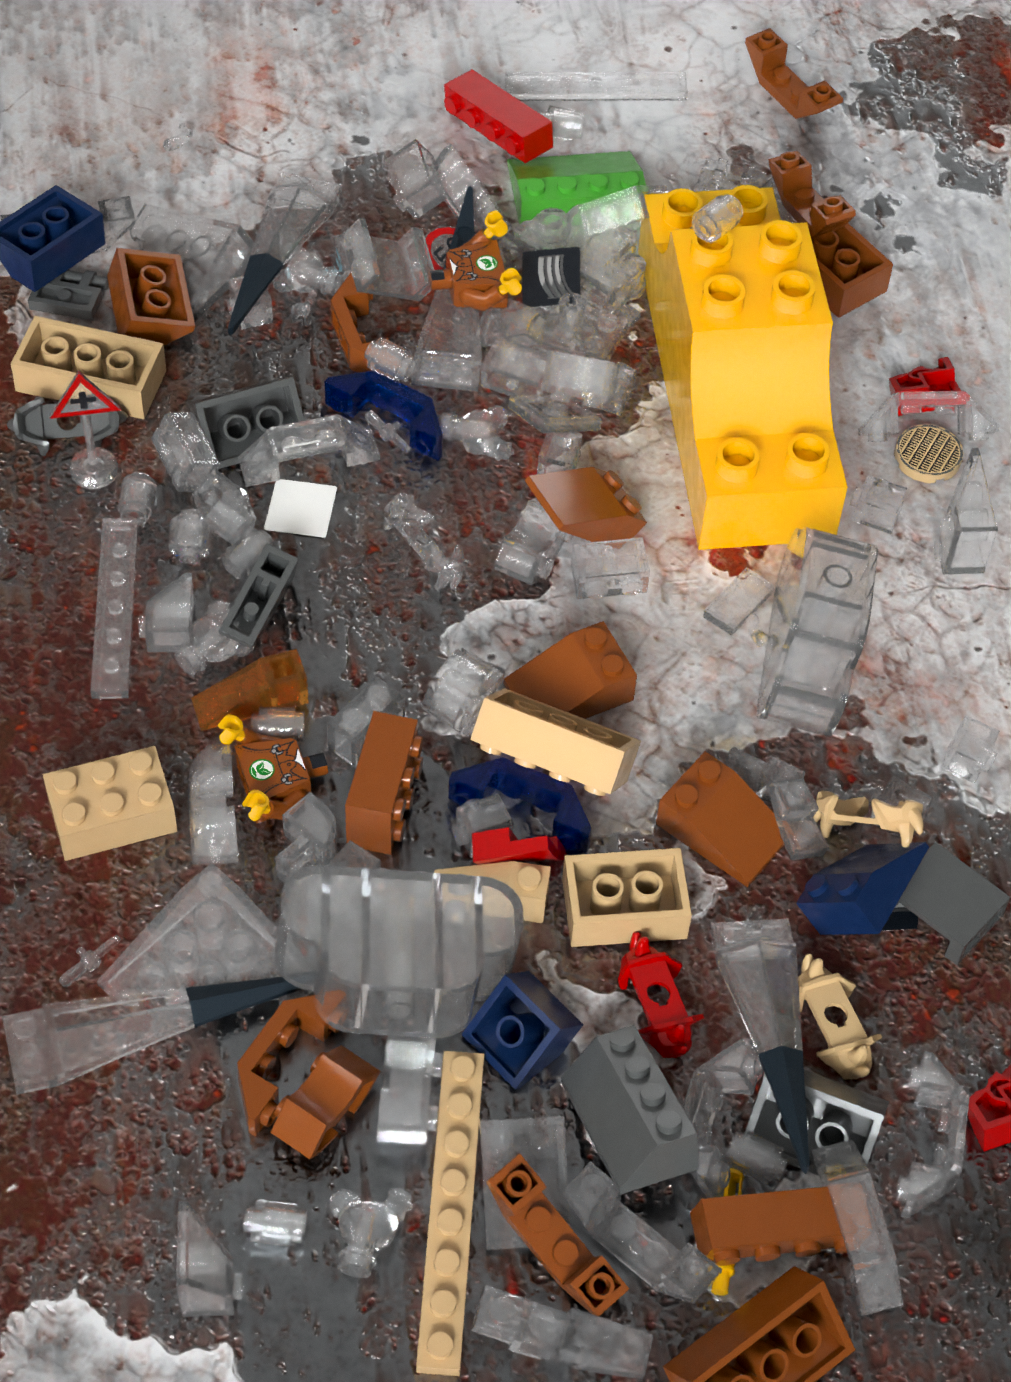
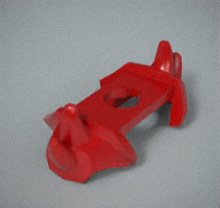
M634 932L630 940L629 952L621 959L618 985L620 989L627 990L629 978L634 985L648 1020V1027L638 1030L641 1037L663 1058L681 1057L692 1047V1025L704 1019V1015L688 1016L674 983V978L683 966L682 963L670 957L666 952L659 953L654 947L649 946L648 937H641L639 932ZM653 985L665 987L670 996L666 1005L659 1006V1003L651 1000L647 994V989Z

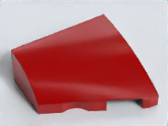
M948 357L938 359L939 367L929 369L919 366L912 369L909 373L889 378L891 398L897 416L963 406V393L955 381V368Z
M509 827L472 833L473 862L477 865L507 861H561L567 855L566 848L557 836L548 837L546 835L518 840Z
M1011 1064L1001 1074L996 1071L988 1079V1084L985 1088L977 1090L965 1101L970 1124L984 1152L1011 1143Z

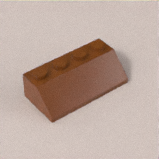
M793 1266L666 1363L663 1369L670 1382H816L854 1352L855 1348L824 1280Z

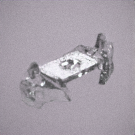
M398 493L384 507L386 512L390 511L384 529L397 528L421 557L425 569L438 573V579L434 586L435 590L443 589L449 582L450 589H456L463 577V570L470 563L469 560L464 559L462 547L457 544L452 556L446 557L435 541L423 530V526L434 521L436 516L414 504V496ZM417 540L423 542L424 545L422 546Z

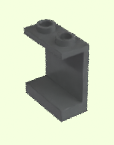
M935 842L927 850L896 906L901 903L950 940L945 957L955 965H958L1003 917L1010 896Z

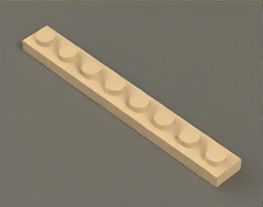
M444 1051L416 1373L460 1376L484 1054Z

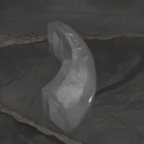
M221 741L210 744L201 750L189 768L188 809L193 864L239 863L235 805L227 806V798L234 797L231 744L225 745Z

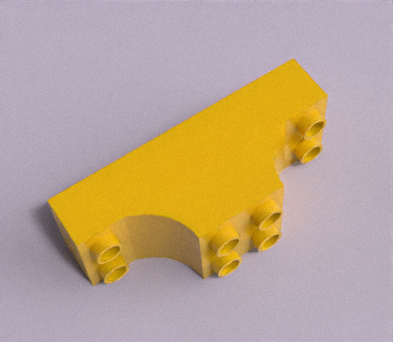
M741 185L732 190L696 192L680 188L668 193L644 194L638 253L698 550L835 541L848 486L833 430L830 404L829 354L833 321L807 222L791 223L780 219L773 187L758 188L752 185Z

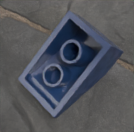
M912 842L908 848L903 847L902 843L865 845L813 874L812 878L806 883L805 889L796 904L820 935L880 934L929 846L926 842Z

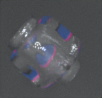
M185 509L170 520L167 548L182 563L197 564L200 562V559H204L212 554L215 524L203 511Z

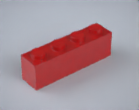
M473 69L444 84V105L446 110L466 123L470 128L475 129L487 137L488 140L506 150L510 155L527 163L553 148L552 121Z

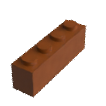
M861 1183L703 1198L690 1212L700 1262L715 1261L717 1266L735 1264L741 1258L754 1256L758 1262L771 1261L779 1258L783 1253L795 1252L796 1257H810L820 1253L821 1249L835 1248L836 1253H848L858 1250L861 1247L860 1244L873 1233Z

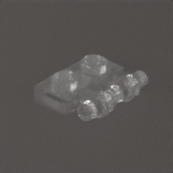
M706 158L694 192L732 190L741 185H752L762 188L767 172L755 170L756 166L746 164L745 167L729 164L728 160L719 158L718 161Z

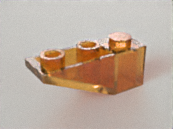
M297 649L259 658L192 697V705L201 731L218 727L220 721L228 714L237 716L242 721L308 704L307 676Z

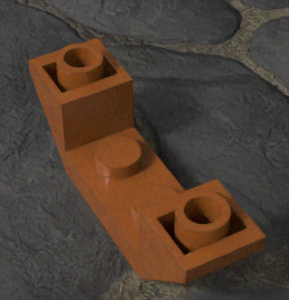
M771 28L746 38L745 44L759 84L795 119L818 114L843 103V97L825 80L808 87L785 65L788 45Z
M798 150L785 152L778 157L768 159L769 167L784 208L798 223L807 222L812 238L841 229L856 216V210L841 195L823 199L812 187V165Z
M360 269L352 270L331 298V323L351 370L391 386L398 385V370L403 368L399 351H393L388 338L366 343L363 332L358 333L356 329L358 327L356 317L369 314V300H373V291L369 280L364 281Z
M337 990L283 1001L237 1062L238 1082L250 1134L256 1137L263 1126L270 1127L277 1118L274 1116V1112L279 1104V1090L277 1086L265 1080L276 1064L277 1058L275 1056L283 1046L288 1048L293 1043L299 1028L323 1042L332 1031L338 1033L344 1026L349 1014L346 1011V993Z
M520 1153L486 1181L507 1222L556 1283L595 1318H598L629 1290L628 1286L603 1255H592L542 1193L547 1186Z

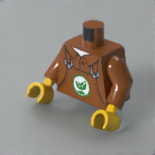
M492 211L486 216L485 225L488 227L486 230L481 229L469 241L458 248L450 249L446 253V269L429 271L431 291L449 289L452 303L456 307H470L479 311H486L489 308H507L508 293L510 295H518L522 290V285L520 284L521 275L515 268L505 270L498 242L492 239L494 235L502 237L508 231V225L503 220V216L499 211Z
M229 714L218 724L220 729H224L219 735L221 743L229 745L235 740L237 744L234 746L236 767L246 793V798L242 805L251 808L248 815L256 824L268 819L290 820L311 799L310 779L328 774V766L323 752L302 758L295 739H283L260 734L243 727L242 721L237 716Z

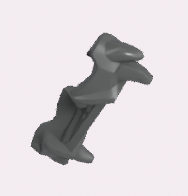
M86 393V398L96 397L95 402H87V409H81L80 403H67L62 411L71 410L77 412L109 407L93 393ZM39 396L18 408L14 418L7 421V427L15 432L18 439L36 444L41 456H45L49 450V441L45 439L91 436L87 438L88 445L94 452H99L103 439L116 433L119 425L125 422L129 416L124 411L80 415L81 423H77L76 427L72 430H64L58 425V418L50 419L60 403L41 405L45 401L43 397Z

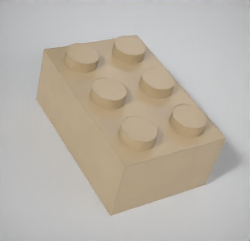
M155 746L42 774L65 861L178 832L174 805Z
M681 848L566 855L564 857L562 883L571 947L630 943L634 932H639L641 937H648L649 942L688 938L692 914Z

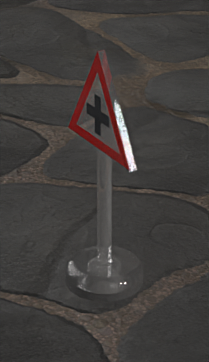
M78 370L49 417L53 419L81 415L86 448L76 453L70 462V475L72 480L80 487L100 489L114 482L118 476L119 467L113 453L102 447H95L90 414L121 411V407Z

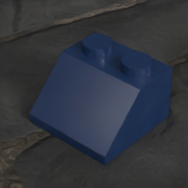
M530 971L504 975L461 1035L479 1053L484 1054V1058L516 1090L520 1089L558 1058L584 1024Z

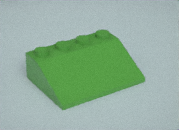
M630 151L536 157L527 163L519 159H507L520 230L642 220L644 194H648L643 170Z

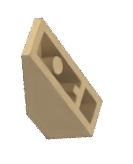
M507 861L437 869L434 871L428 907L544 923L551 867Z

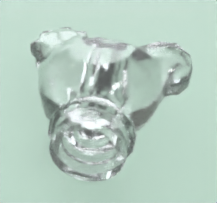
M287 243L281 247L280 255L282 258H286L289 263L272 281L276 291L282 293L293 290L300 293H308L320 289L323 295L329 294L334 296L343 283L344 274L342 271L337 270L335 266L326 268L319 253L308 251L300 247L299 243Z
M495 405L489 407L488 410L477 409L463 417H459L455 411L452 413L443 412L440 425V439L448 440L449 443L459 440L467 452L475 455H487L488 457L495 458L497 461L501 459L508 460L514 454L512 443L503 441L497 435L508 422L509 413L504 407Z
M218 600L215 603L209 604L208 610L204 612V615L194 621L192 625V643L181 644L180 649L175 652L176 661L189 675L193 676L199 671H204L206 662H223L234 655L239 657L247 656L254 650V646L251 649L219 633V629L231 609L229 602Z
M403 1187L389 1189L388 1197L382 1203L362 1201L355 1193L347 1189H340L332 1194L329 1208L332 1215L338 1219L341 1237L348 1245L343 1247L337 1255L339 1258L337 1267L342 1273L356 1278L370 1277L372 1268L377 1264V1259L372 1252L382 1250L393 1242L399 1222L405 1219L406 1212L413 1209L410 1203L412 1195L409 1192H406Z

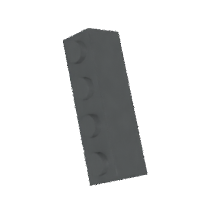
M635 1025L596 1036L561 1077V1083L620 1195L698 1170L697 1132Z

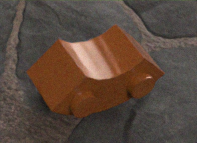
M342 1045L326 1053L321 1052L314 1060L310 1068L311 1074L292 1095L285 1096L274 1112V1116L277 1119L270 1133L308 1159H312L337 1137L339 1132L333 1128L347 1111L353 1114L357 1112L381 1072Z

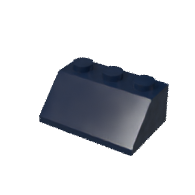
M57 185L0 221V261L11 278L33 292L38 291L106 244L103 213Z

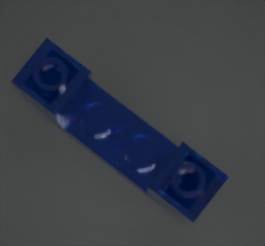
M376 370L332 376L324 381L325 404L333 410L354 418L369 401L376 407L385 409L401 417L405 422L410 423L411 448L437 461L442 457V431L431 397Z
M504 757L451 773L449 777V798L458 805L465 808L472 807L483 812L495 789L499 790L509 798H519L536 805L537 808L544 812L556 813L553 820L552 837L557 836L565 849L577 850L587 854L590 848L592 827L571 784L556 780L534 769L520 766Z

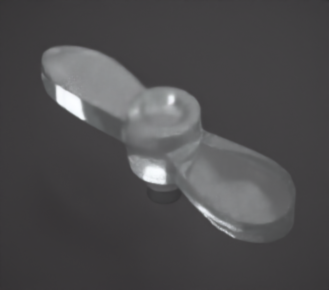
M370 410L365 414L368 424L378 430L380 437L384 441L391 439L404 452L408 453L411 451L408 443L397 434L396 430L401 427L398 421L394 424H385L375 412Z
M115 935L100 945L95 951H86L80 946L76 950L81 956L80 962L67 970L60 977L59 983L63 987H69L86 970L94 971L102 962L100 958L110 951L121 938Z

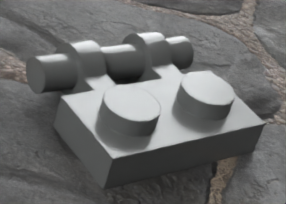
M68 269L38 291L31 292L28 298L29 310L93 321L103 298L101 289H108V278L97 275L95 271L85 270L82 273Z

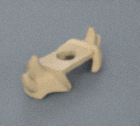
M820 791L817 794V803L813 809L812 821L817 823L821 819L820 830L823 838L830 836L833 825L851 826L855 822L880 825L881 829L899 832L902 846L906 848L909 847L912 841L914 829L919 835L923 833V804L918 801H899V806H892L881 800L873 799L871 805L875 818L863 817L868 813L869 801L866 797L840 800L838 795L829 791Z
M807 953L802 961L801 975L794 981L793 1009L795 1012H802L804 1000L807 1001L828 1044V1049L816 1052L817 1056L825 1064L832 1067L844 1080L864 1078L870 1073L872 1067L871 1045L879 1041L882 1036L881 1034L867 1036L848 999L856 986L855 983L844 978L840 973L832 974L826 968H823V960L821 958L814 960L813 955ZM835 1006L845 1012L847 1018L843 1027L838 1028L837 1024L827 1020L824 1014L826 1008Z

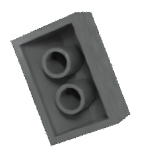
M285 376L188 402L197 437L212 471L311 444L294 377Z
M804 1069L810 1163L808 1172L842 1185L861 1183L889 1101ZM764 1075L740 1145L800 1168L766 1075Z

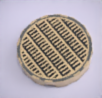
M931 424L916 425L906 429L898 437L894 451V457L899 463L900 470L913 480L924 483H936V480L944 479L946 481L951 479L959 471L964 454L960 441L953 433Z

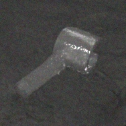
M314 290L309 292L304 303H296L292 306L291 317L293 323L296 322L297 317L304 316V325L309 326L311 324L310 310L317 296Z

